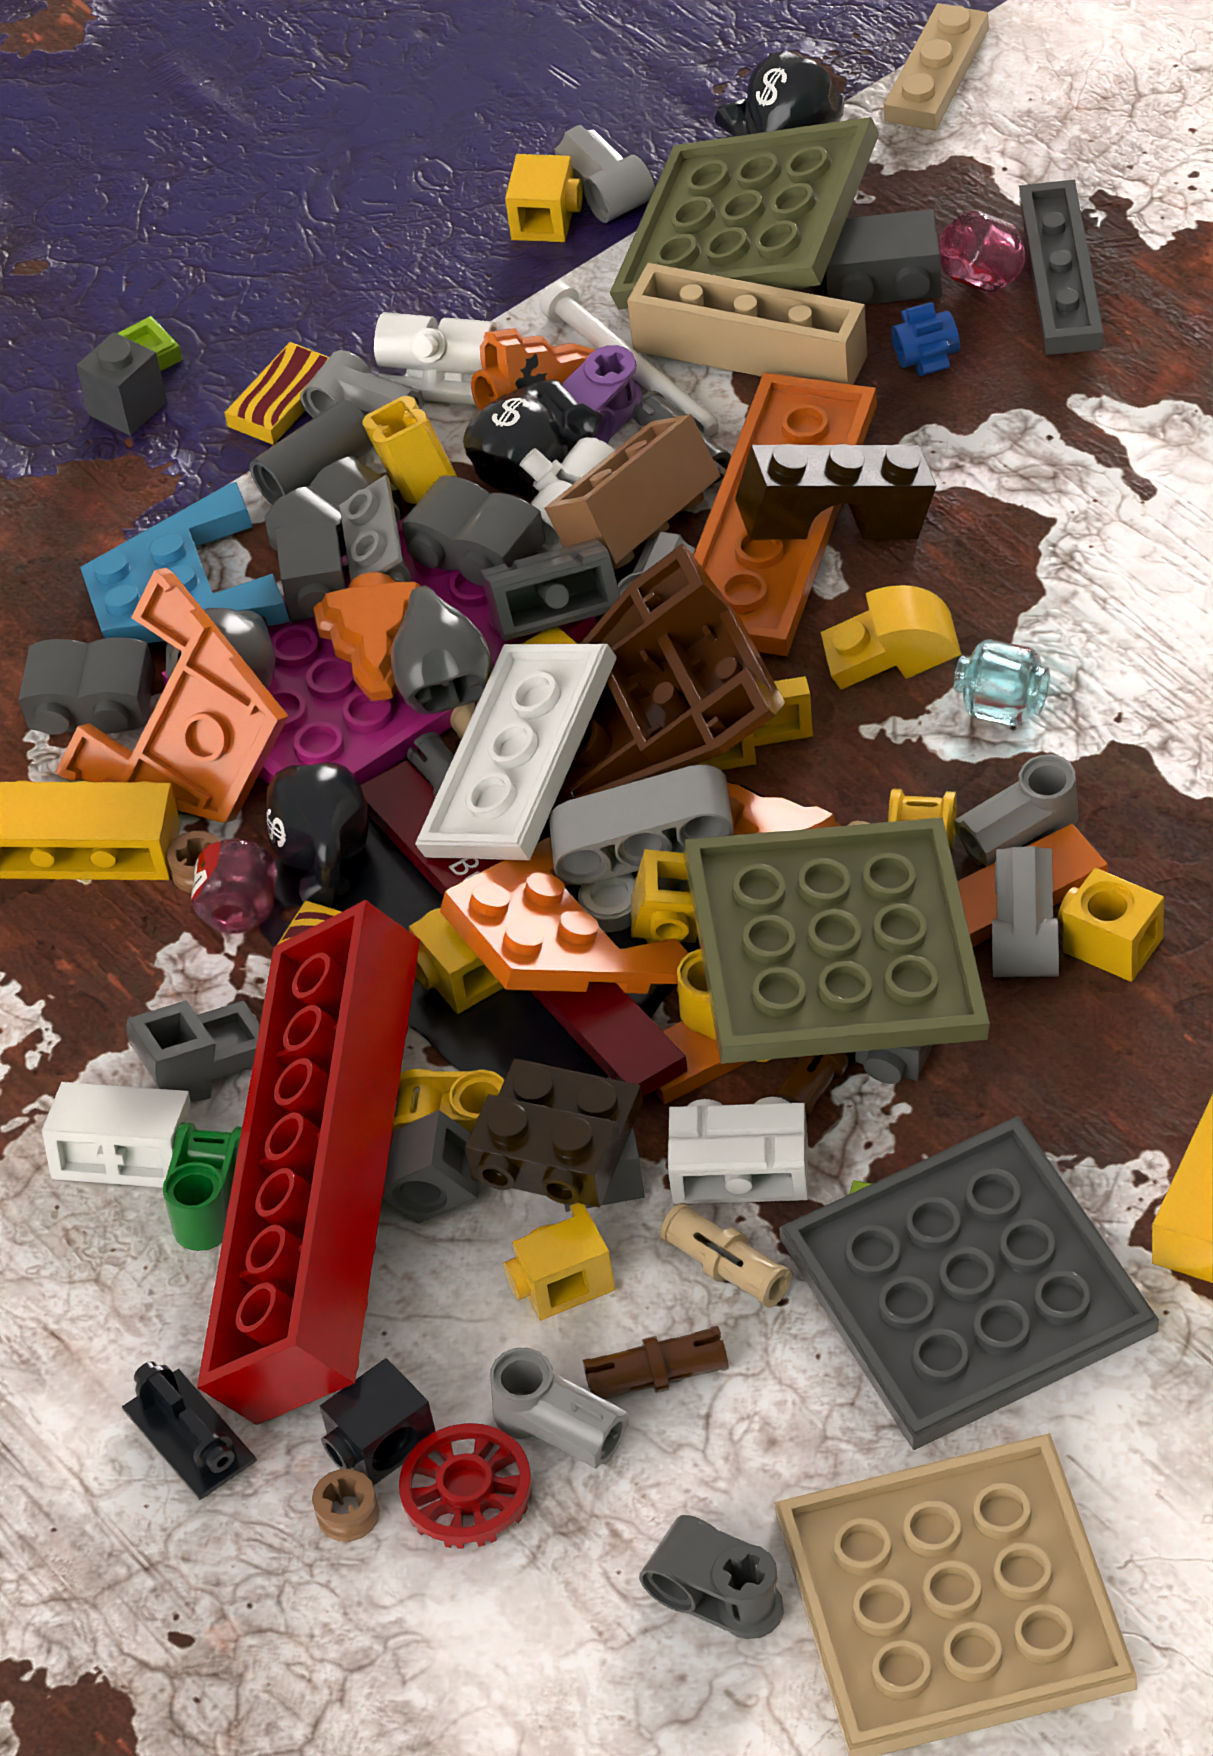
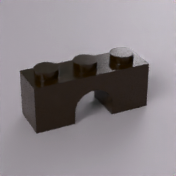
M751 445L735 501L750 540L807 539L814 519L827 508L839 504H849L862 539H918L937 485L920 445Z

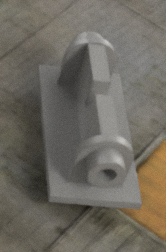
M384 475L366 488L358 490L348 500L339 505L351 582L359 575L368 572L387 574L395 582L411 581L410 571L404 565L398 529L400 510L393 502L389 477Z

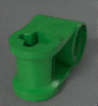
M181 1122L177 1128L171 1162L166 1179L163 1182V1196L173 1235L177 1243L186 1249L203 1251L217 1247L222 1243L242 1131L240 1126H236L232 1133L197 1130L195 1124Z

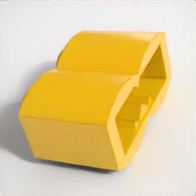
M401 396L364 417L362 424L393 485L399 489L405 502L417 504L440 476L457 477L426 413L420 410L413 397Z

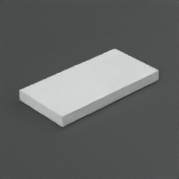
M504 644L415 843L425 857L498 860L531 859L617 659L608 644Z

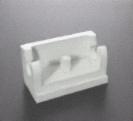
M61 1082L42 1128L51 1179L163 1188V1182L166 1179L172 1158L175 1133L181 1122L187 1120L191 1106L189 1091Z

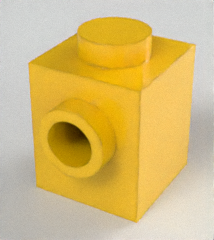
M516 154L505 197L511 240L566 242L572 212L581 211L583 200L582 180L573 178L571 156Z
M437 908L408 926L409 932L420 939L416 978L425 989L428 990L434 987L453 1010L459 1014L504 987L441 914V908Z

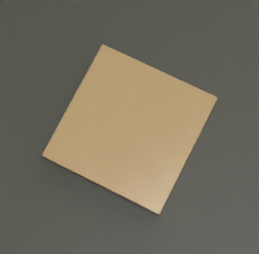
M1050 1433L774 1502L778 1525L848 1756H879L1137 1690V1675Z

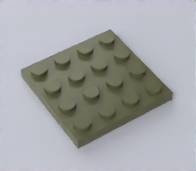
M872 117L673 145L611 288L610 295L618 310L628 309L627 300L647 263L783 289H804L810 286L821 285L879 136Z
M943 817L685 839L684 859L721 1064L988 1040L990 1022Z

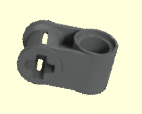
M680 1515L675 1519L639 1575L643 1588L662 1605L681 1613L691 1614L730 1632L736 1637L744 1639L761 1638L771 1633L780 1624L784 1614L782 1596L776 1587L778 1580L776 1562L771 1554L760 1546L749 1544L717 1530L706 1521L691 1515Z

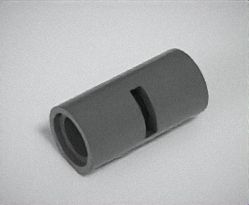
M342 399L251 460L249 464L250 473L261 494L273 505L278 498L291 491L309 486L324 467L349 456H354L358 459L373 449L374 446L362 424L365 415L352 402Z

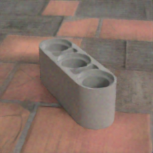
M710 765L688 766L572 799L559 804L551 811L549 816L555 875L561 881L573 885L592 884L638 871L644 849L684 853L685 839L730 836L734 833L726 775L720 769Z

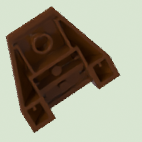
M683 544L634 579L580 643L608 644L617 659L552 810L559 804L572 799L688 766H694L722 755L775 717L785 704L742 620L689 549Z

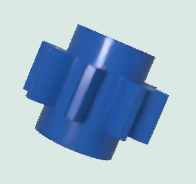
M933 302L901 311L904 323L891 327L892 344L901 367L906 368L915 365L919 377L950 368L947 356L959 353L960 351L959 334L951 313L944 311L936 314Z

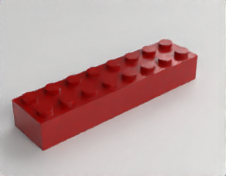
M367 900L273 947L197 1384L199 1390L255 1425L355 1384L356 1373L359 1367L361 1339L365 1313L368 1307L367 1298L373 1258L376 1251L381 1203L385 1192L384 1183L390 1143L393 1137L392 1128L397 1094L401 1082L400 1074L409 1027L408 1019L413 985L416 979V965L420 939Z

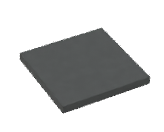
M1019 1116L779 1227L782 1244L913 1450L1158 1332V1317Z

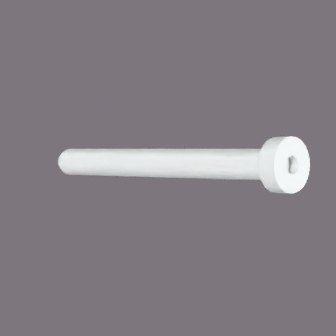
M559 281L551 285L544 292L539 308L541 313L555 323L564 320L597 349L607 345H619L627 348L633 353L636 360V374L633 377L635 381L649 392L657 391L661 393L665 400L682 415L692 414L704 426V434L711 437L716 434L719 429L717 418L578 303L579 294L572 286L565 281Z

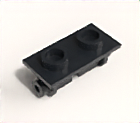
M149 1361L137 1369L134 1374V1381L137 1383L135 1388L137 1396L123 1405L122 1409L199 1500L257 1461L254 1454L179 1368L173 1372L167 1365H157L156 1362Z

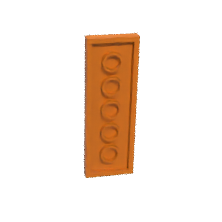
M763 373L694 553L695 559L742 620L758 652L788 656L841 504L827 508L814 519L807 539L750 540L735 497L751 445H863L877 406L876 388L771 373Z

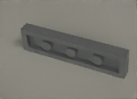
M1075 179L1019 185V203L1045 354L1053 355L1102 350L1103 328Z

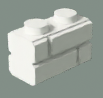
M766 1097L758 1100L755 1104L722 1105L715 1100L700 1099L691 1102L688 1106L669 1107L668 1173L673 1204L808 1200V1134L805 1103H789L787 1100L779 1097Z

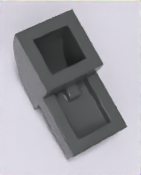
M187 1000L127 1018L126 1029L130 1045L159 1089L189 1091L190 1102L211 1098L213 1079L253 1067L260 1024L244 1000L198 1015L195 1014Z

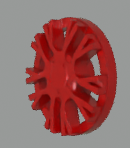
M463 1423L448 1426L430 1434L412 1449L404 1461L400 1472L399 1494L404 1511L413 1527L417 1528L419 1534H426L434 1539L443 1541L445 1547L451 1548L452 1545H457L458 1549H464V1543L477 1542L478 1547L484 1546L486 1541L491 1543L497 1541L496 1534L505 1530L514 1521L519 1524L522 1520V1514L526 1513L528 1509L527 1502L532 1494V1476L524 1450L510 1435L489 1425ZM475 1439L474 1452L472 1454H453L451 1442ZM494 1444L498 1445L500 1448L487 1462L485 1458ZM435 1451L445 1462L438 1466L428 1455ZM516 1462L519 1475L503 1478L495 1476L498 1471ZM415 1473L436 1479V1483L429 1487L412 1488ZM495 1491H496V1492H501V1493H506V1494H515V1495H514V1497L512 1498V1497L504 1496V1495H501V1494H495ZM433 1502L420 1510L417 1508L427 1503ZM489 1508L501 1511V1513L488 1521L483 1516V1512ZM447 1513L454 1515L450 1526L435 1522L440 1516ZM474 1514L475 1525L463 1527V1515Z

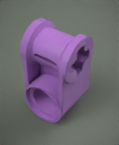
M607 345L596 349L562 383L578 404L584 403L594 411L601 413L603 418L592 438L601 440L606 444L633 417L632 412L635 404L637 403L643 407V401L640 399L643 396L642 391L633 379L636 374V360L631 351L619 345Z

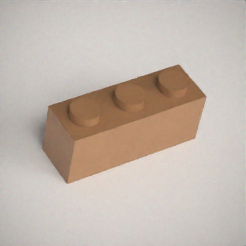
M692 414L649 422L544 509L563 547L597 538L609 551L613 570L626 565L635 557L633 549L639 544L658 537L660 532H666L670 527L668 520L676 513L686 511L699 504L704 499L702 492L721 475Z

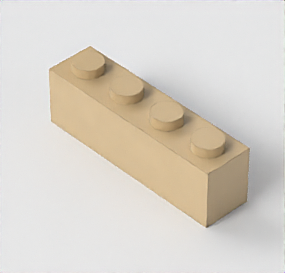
M647 263L627 300L633 349L640 353L761 377L763 373H771L852 385L868 356L865 305L861 303Z

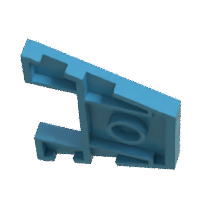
M237 482L220 488L80 567L104 639L122 637L137 639L147 643L165 641L131 618L154 570L168 568L177 576L202 609L230 608L236 611H252L261 617H265L268 626L290 621L273 573L217 593H212L196 547L253 527Z

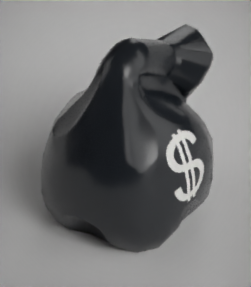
M781 51L769 55L759 62L751 74L747 98L720 106L715 115V123L718 127L735 137L840 122L844 113L845 102L824 68L810 59L796 56L787 51Z
M554 379L539 381L506 394L485 406L467 426L463 445L466 455L475 467L476 474L482 481L503 492L535 498L539 493L532 486L535 479L520 466L521 461L530 451L536 448L551 463L555 460L562 463L568 455V446L575 445L582 438H592L597 432L603 416L584 403L578 404L559 381Z
M334 762L301 766L291 765L275 773L267 786L266 821L269 842L273 851L284 864L308 871V874H305L300 880L299 893L302 901L305 902L306 900L333 908V904L348 892L350 888L349 880L343 874L341 867L360 855L368 838L369 815L360 781L346 766Z

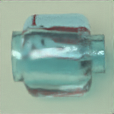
M985 639L976 646L971 657L966 655L960 657L954 676V691L963 693L964 707L970 716L1020 726L1026 722L1031 714L1039 715L1041 713L1049 689L1050 669L1049 667L1042 666L1040 655L1033 648Z

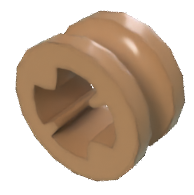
M190 831L181 834L169 845L166 857L173 882L180 890L192 893L195 866H192L193 859L198 858L200 852L208 845L220 842L214 834L206 831ZM222 846L220 847L218 864L210 878L204 883L200 893L214 889L226 877L227 865L223 856Z
M339 1469L329 1472L319 1480L313 1489L312 1503L321 1531L327 1537L336 1541L351 1542L366 1536L377 1524L380 1509L372 1481L364 1473L355 1469ZM351 1496L357 1498L359 1507L356 1510L349 1505V1513H335L333 1506L335 1501L343 1505V1497Z

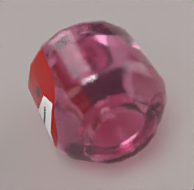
M970 210L964 212L947 225L940 236V263L945 274L954 281L979 291H998L1014 281L1024 266L1025 249L1018 228L1008 221L983 211Z
M241 838L224 839L208 845L200 852L195 864L191 895L194 911L204 922L223 933L239 934L259 926L270 916L274 905L277 871L272 856L261 846Z

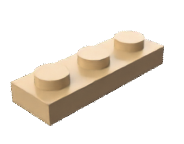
M937 3L884 103V121L937 130L989 29L988 12L957 5L951 6Z

